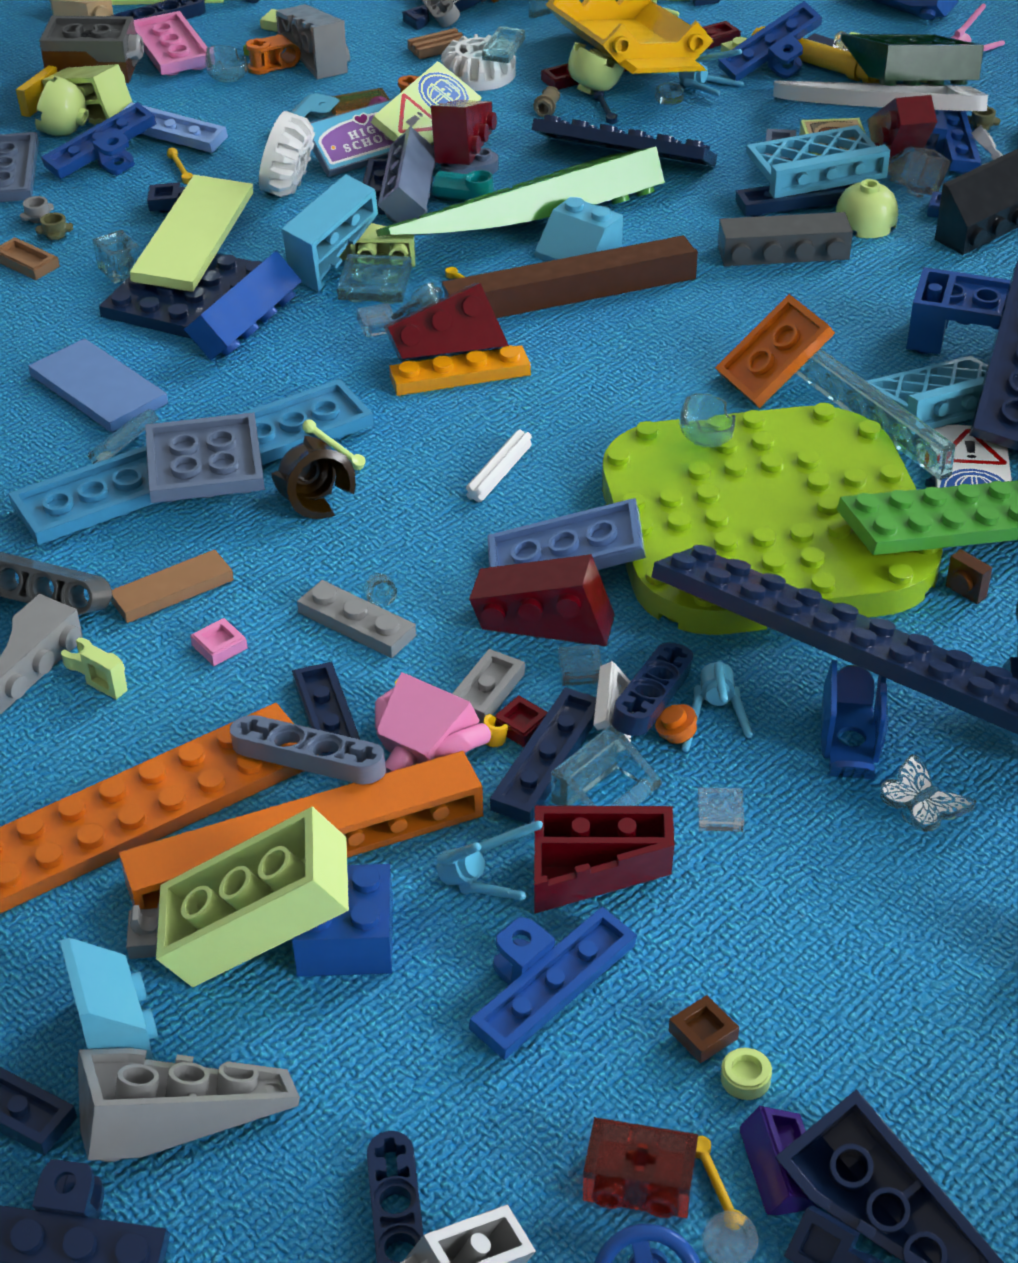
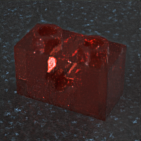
M594 1117L583 1171V1201L594 1202L607 1209L623 1207L646 1211L660 1218L676 1216L688 1219L696 1165L698 1134Z

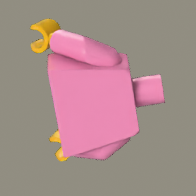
M403 672L396 679L395 687L375 701V729L377 736L385 749L391 752L385 762L386 773L460 751L467 753L484 744L490 747H500L506 741L508 725L504 724L503 726L495 727L496 717L491 714L484 717L483 723H479L480 720L470 701Z

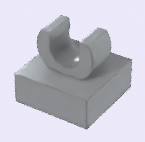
M159 903L158 908L140 910L139 905H133L132 909L129 910L126 945L129 959L156 957Z

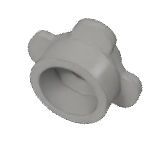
M42 196L29 197L23 201L24 212L20 214V218L23 221L29 220L32 223H40L42 216L54 210V205L48 203V200Z

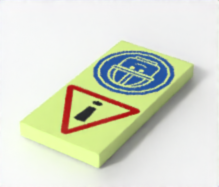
M437 61L376 113L371 123L393 142L411 126L433 146L430 105H439L440 103L454 100L481 101L482 97Z

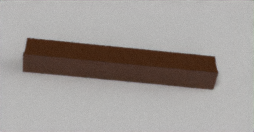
M682 235L442 281V288L446 297L473 283H481L496 318L696 279L698 251Z

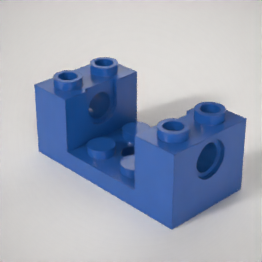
M923 267L913 300L906 349L916 350L923 354H940L945 329L948 327L949 320L963 325L977 324L990 326L997 330L1010 280Z

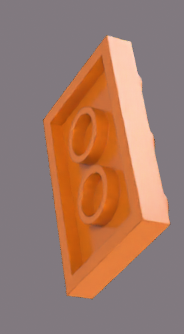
M789 294L715 369L755 406L760 408L835 332L826 322Z

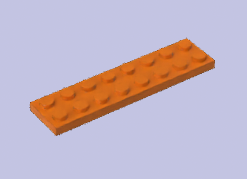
M277 703L249 714L294 724ZM231 722L0 827V914L120 858L119 852L161 839L303 772V770L237 754L233 750L230 726L233 723ZM291 742V743H285V744H282V745H280V746H282V747L292 746V745L297 744V743H292V742Z

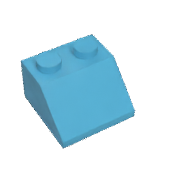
M569 197L552 210L535 249V257L545 261H552L622 247L623 214L611 211L604 206L585 202L578 197Z
M72 938L60 940L87 1049L147 1050L146 1059L152 1060L153 1055L149 1039L158 1037L151 1008L142 1011L139 1002L147 1000L140 971L130 973L126 955Z

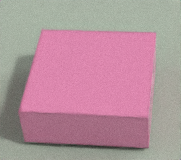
M225 618L190 635L192 646L213 666L248 649L246 638Z

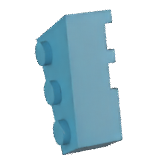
M345 174L282 228L287 263L302 280V284L320 292L325 285L321 280L332 266L337 269L342 263V259L339 256L349 243L355 245L378 215L375 189Z

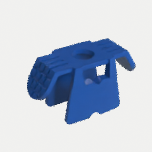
M837 660L831 661L823 688L821 706L822 755L824 758L829 759V776L839 777L842 774V777L853 775V778L863 776V779H873L876 769L874 763L879 762L889 725L886 678L880 675L878 677L873 714L875 685L872 675L868 670L857 665H848L837 671ZM845 731H854L861 734L865 741L858 746H848L843 744L838 736Z

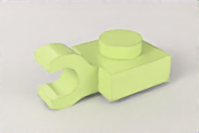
M78 638L76 640L79 653H70L65 649L61 651L64 666L69 670L84 674L86 684L116 700L128 691L124 664L115 654L99 649L85 638Z

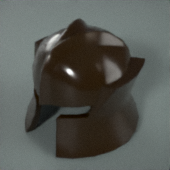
M304 436L303 443L292 447L281 459L278 471L271 473L275 487L282 496L290 501L294 510L302 516L312 519L335 516L329 503L325 498H321L332 494L334 482L335 486L351 494L355 492V471L346 455L332 450L327 443L311 436Z

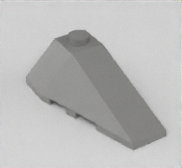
M134 1048L80 1049L78 1053L80 1132L88 1161L116 1162L121 1159L141 1158L299 1106L300 1096L288 1069L230 1061L223 1063L219 1069L208 1068L193 1063V1056L177 1054L175 1063L146 1059L147 1050Z

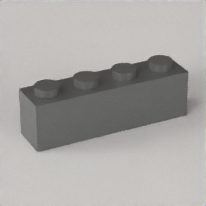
M845 212L719 219L718 249L723 266L849 260L853 231Z

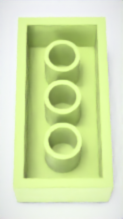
M312 806L161 884L156 960L191 987H195L349 911L346 836Z

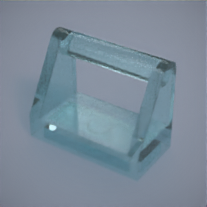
M609 726L551 772V802L557 806H595L586 793L615 769H618L638 783L610 806H637L662 785V781L625 735Z

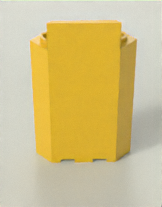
M549 0L545 4L564 26L631 74L707 71L695 60L714 42L696 20L690 25L651 0H618L617 2L615 0H584L582 3L579 0Z

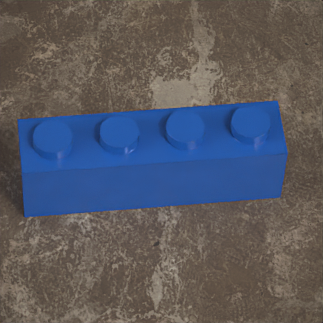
M276 250L185 327L184 330L210 360L221 352L226 357L241 344L237 340L239 336L246 340L260 328L256 321L260 319L262 323H265L278 312L275 307L277 303L283 307L296 296L293 289L302 280Z

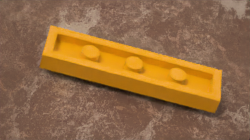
M509 345L494 350L471 351L467 354L438 356L434 359L421 361H404L401 364L389 365V372L397 396L529 376L531 375V363L522 345Z

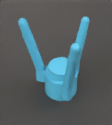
M736 49L699 56L695 61L703 66L701 62L740 55L742 50ZM703 66L707 71L679 72L680 82L685 87H693L715 96H719L721 92L701 83L707 81L737 87L744 86L742 81L708 75L707 66Z
M720 661L706 665L701 671V684L693 689L694 700L692 708L697 715V721L704 700H707L714 706H722L731 701L744 736L751 738L753 733L740 699V689L734 685L732 668ZM693 737L682 743L681 749L683 752L689 751Z
M538 820L480 843L475 842L464 847L443 851L437 856V872L441 881L449 886L459 885L462 894L480 893L507 899L524 900L526 898L524 891L477 882V879L483 874L485 869V860L481 853L540 830L543 827V823Z

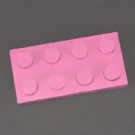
M180 11L134 20L135 33L142 37L144 51L161 75L173 76L177 75L180 71L189 69L201 70L208 65L214 64L213 53Z

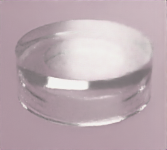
M724 1211L715 1215L705 1226L702 1234V1245L706 1256L712 1263H748L756 1253L758 1234L754 1224L748 1217L736 1211Z

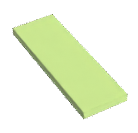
M193 175L131 269V282L194 292L253 195V184Z

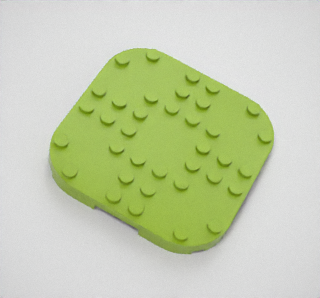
M818 403L815 406L761 411L749 410L742 413L713 414L711 416L657 422L643 421L637 427L629 429L615 438L604 453L602 492L606 505L636 498L639 508L646 558L626 563L633 592L640 605L650 615L658 620L664 615L669 620L677 622L678 629L706 635L767 630V627L651 577L654 562L672 556L674 553H680L693 548L694 545L709 546L717 551V555L726 559L743 560L751 565V569L762 574L771 573L785 578L787 584L796 588H809L818 591L823 599L832 603L852 605L858 609L859 614L868 618L892 615L911 609L924 601L925 593L931 587L935 588L937 584L943 548L872 555L837 511L839 499L843 496H854L861 493H886L894 490H917L889 435L881 428L878 422L860 414L835 408L829 403Z

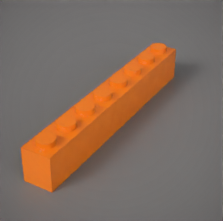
M464 751L441 756L433 760L385 773L384 777L374 783H351L121 851L119 856L125 883L133 905H139L140 910L158 908L161 884L312 806L346 836L347 858L483 817L482 784Z

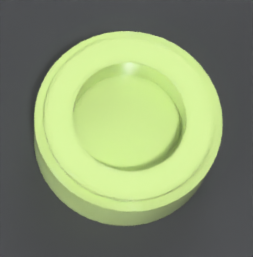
M738 1048L725 1056L721 1067V1083L730 1095L742 1100H754L760 1098L768 1091L771 1084L772 1066L769 1059L763 1053L752 1048Z

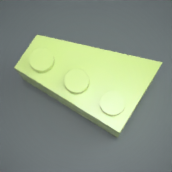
M119 64L67 67L42 80L45 87L49 80L55 82L53 76L56 75L78 86L83 92L86 101L85 109L89 110V123L94 125L121 112L132 102Z

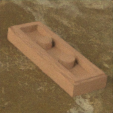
M214 549L113 589L111 602L124 620L129 623L234 580L233 571Z

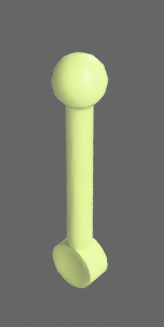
M313 420L304 421L302 428L305 433H313L333 449L346 455L352 463L353 469H363L366 460L362 455H354L319 430Z

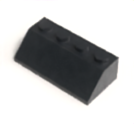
M1018 149L943 184L935 233L936 241L964 255L1018 228Z

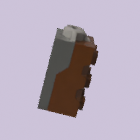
M51 16L39 40L44 68L48 65L57 67L59 72L67 67L119 64L120 70L125 77V83L130 82L137 62L144 54L143 39L139 34L135 33L133 16Z

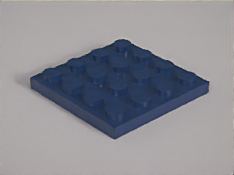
M217 253L194 292L131 282L129 277L99 305L100 315L103 318L192 339L184 328L262 262L236 258L233 255Z

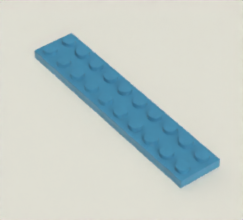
M341 379L239 413L255 412L262 465L283 458L285 453L292 447L303 443L304 436L318 438L313 433L304 432L302 424L305 420H313L316 423V427L333 440L374 425L373 413ZM146 446L8 493L11 506L38 545L57 540L59 537L82 529L93 527L112 518L127 515L129 512L160 503H151Z

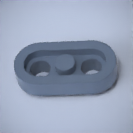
M481 148L480 153L475 156L470 165L441 163V171L468 174L476 170H485L494 174L499 169L498 155L489 148Z

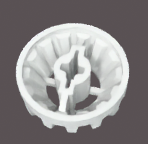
M474 34V37L469 39L462 36L459 41H451L441 54L442 65L474 91H486L503 87L509 84L516 76L515 51L502 38L494 40L491 35L482 38L478 37V34Z
M284 111L276 120L268 137L259 171L260 190L284 197L295 193L297 186L301 185L302 176L306 175V167L308 161L311 160L310 153L314 147L312 141L315 136L314 128L307 118Z

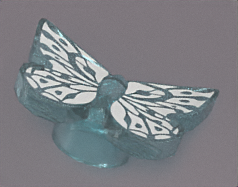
M916 754L910 755L899 768L897 779H886L882 782L880 797L886 805L896 809L902 808L903 819L917 830L924 832L934 831L939 828L942 819L952 820L975 809L977 802L975 799L963 795L939 791L937 787L932 786L930 774L923 761Z

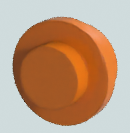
M671 705L665 708L657 718L655 728L659 736L666 739L669 743L680 744L692 738L696 733L697 715L689 705Z

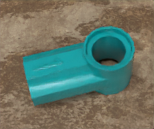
M476 170L468 174L439 171L435 175L433 194L437 196V199L464 202L494 192L493 175L485 170Z

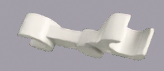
M981 125L971 133L976 141L991 153L993 160L1003 156L996 149L991 135Z

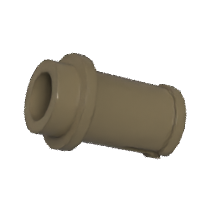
M548 86L546 90H543L542 95L534 100L533 107L539 116L544 117L545 114L552 115L555 112L556 103L560 99L558 89Z

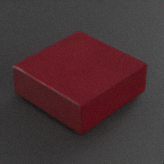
M518 695L495 715V727L507 724L506 737L525 747L548 712Z

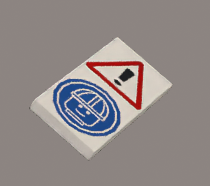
M946 425L931 429L930 440L933 473L936 480L935 487L1012 481L1007 447L969 436L971 426Z

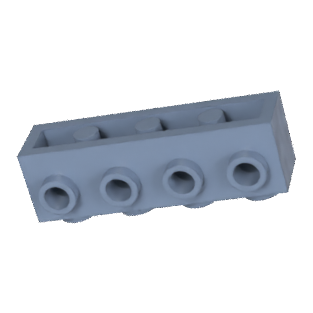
M411 126L390 145L378 206L394 223L412 218L419 219L420 215L426 214L428 211L427 202L431 195L429 193L430 185L433 181V169L436 166L434 147Z

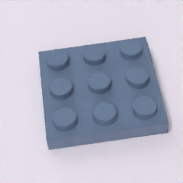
M255 412L145 424L151 503L174 502L199 497L210 498L216 495L245 494L252 491L265 490Z

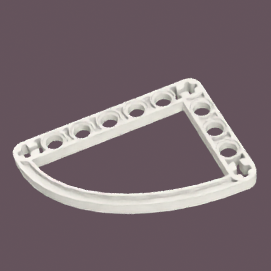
M774 81L773 96L781 99L850 106L884 107L895 98L931 95L935 110L987 111L988 102L987 94L971 86L920 84L919 86L896 84V86H886L879 83Z

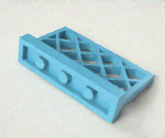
M858 125L749 144L746 148L747 155L770 182L769 193L774 199L855 184L865 179L877 180L887 178L891 151L886 145L876 146ZM854 137V138L856 139V141H855V140L846 139V138ZM836 146H837V147L846 148V149H849V150L839 149V148H836ZM810 151V152L818 153V154H821V156L815 155V154H811V153H808V152ZM780 157L790 158V159H793V161H791V160H786V159H782V158H780Z
M967 356L864 381L861 383V392L905 416V429L916 434L973 419L988 364L972 356Z

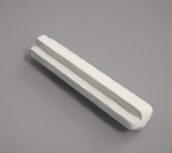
M516 430L466 486L468 491L466 496L470 500L474 499L476 502H482L531 447V434L529 432L524 433L522 430Z

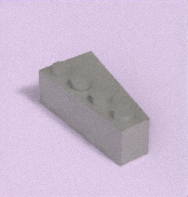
M306 4L276 10L278 35L286 36L298 46L301 52L300 61L317 80L348 73L347 62L350 61V53L346 46L344 20Z

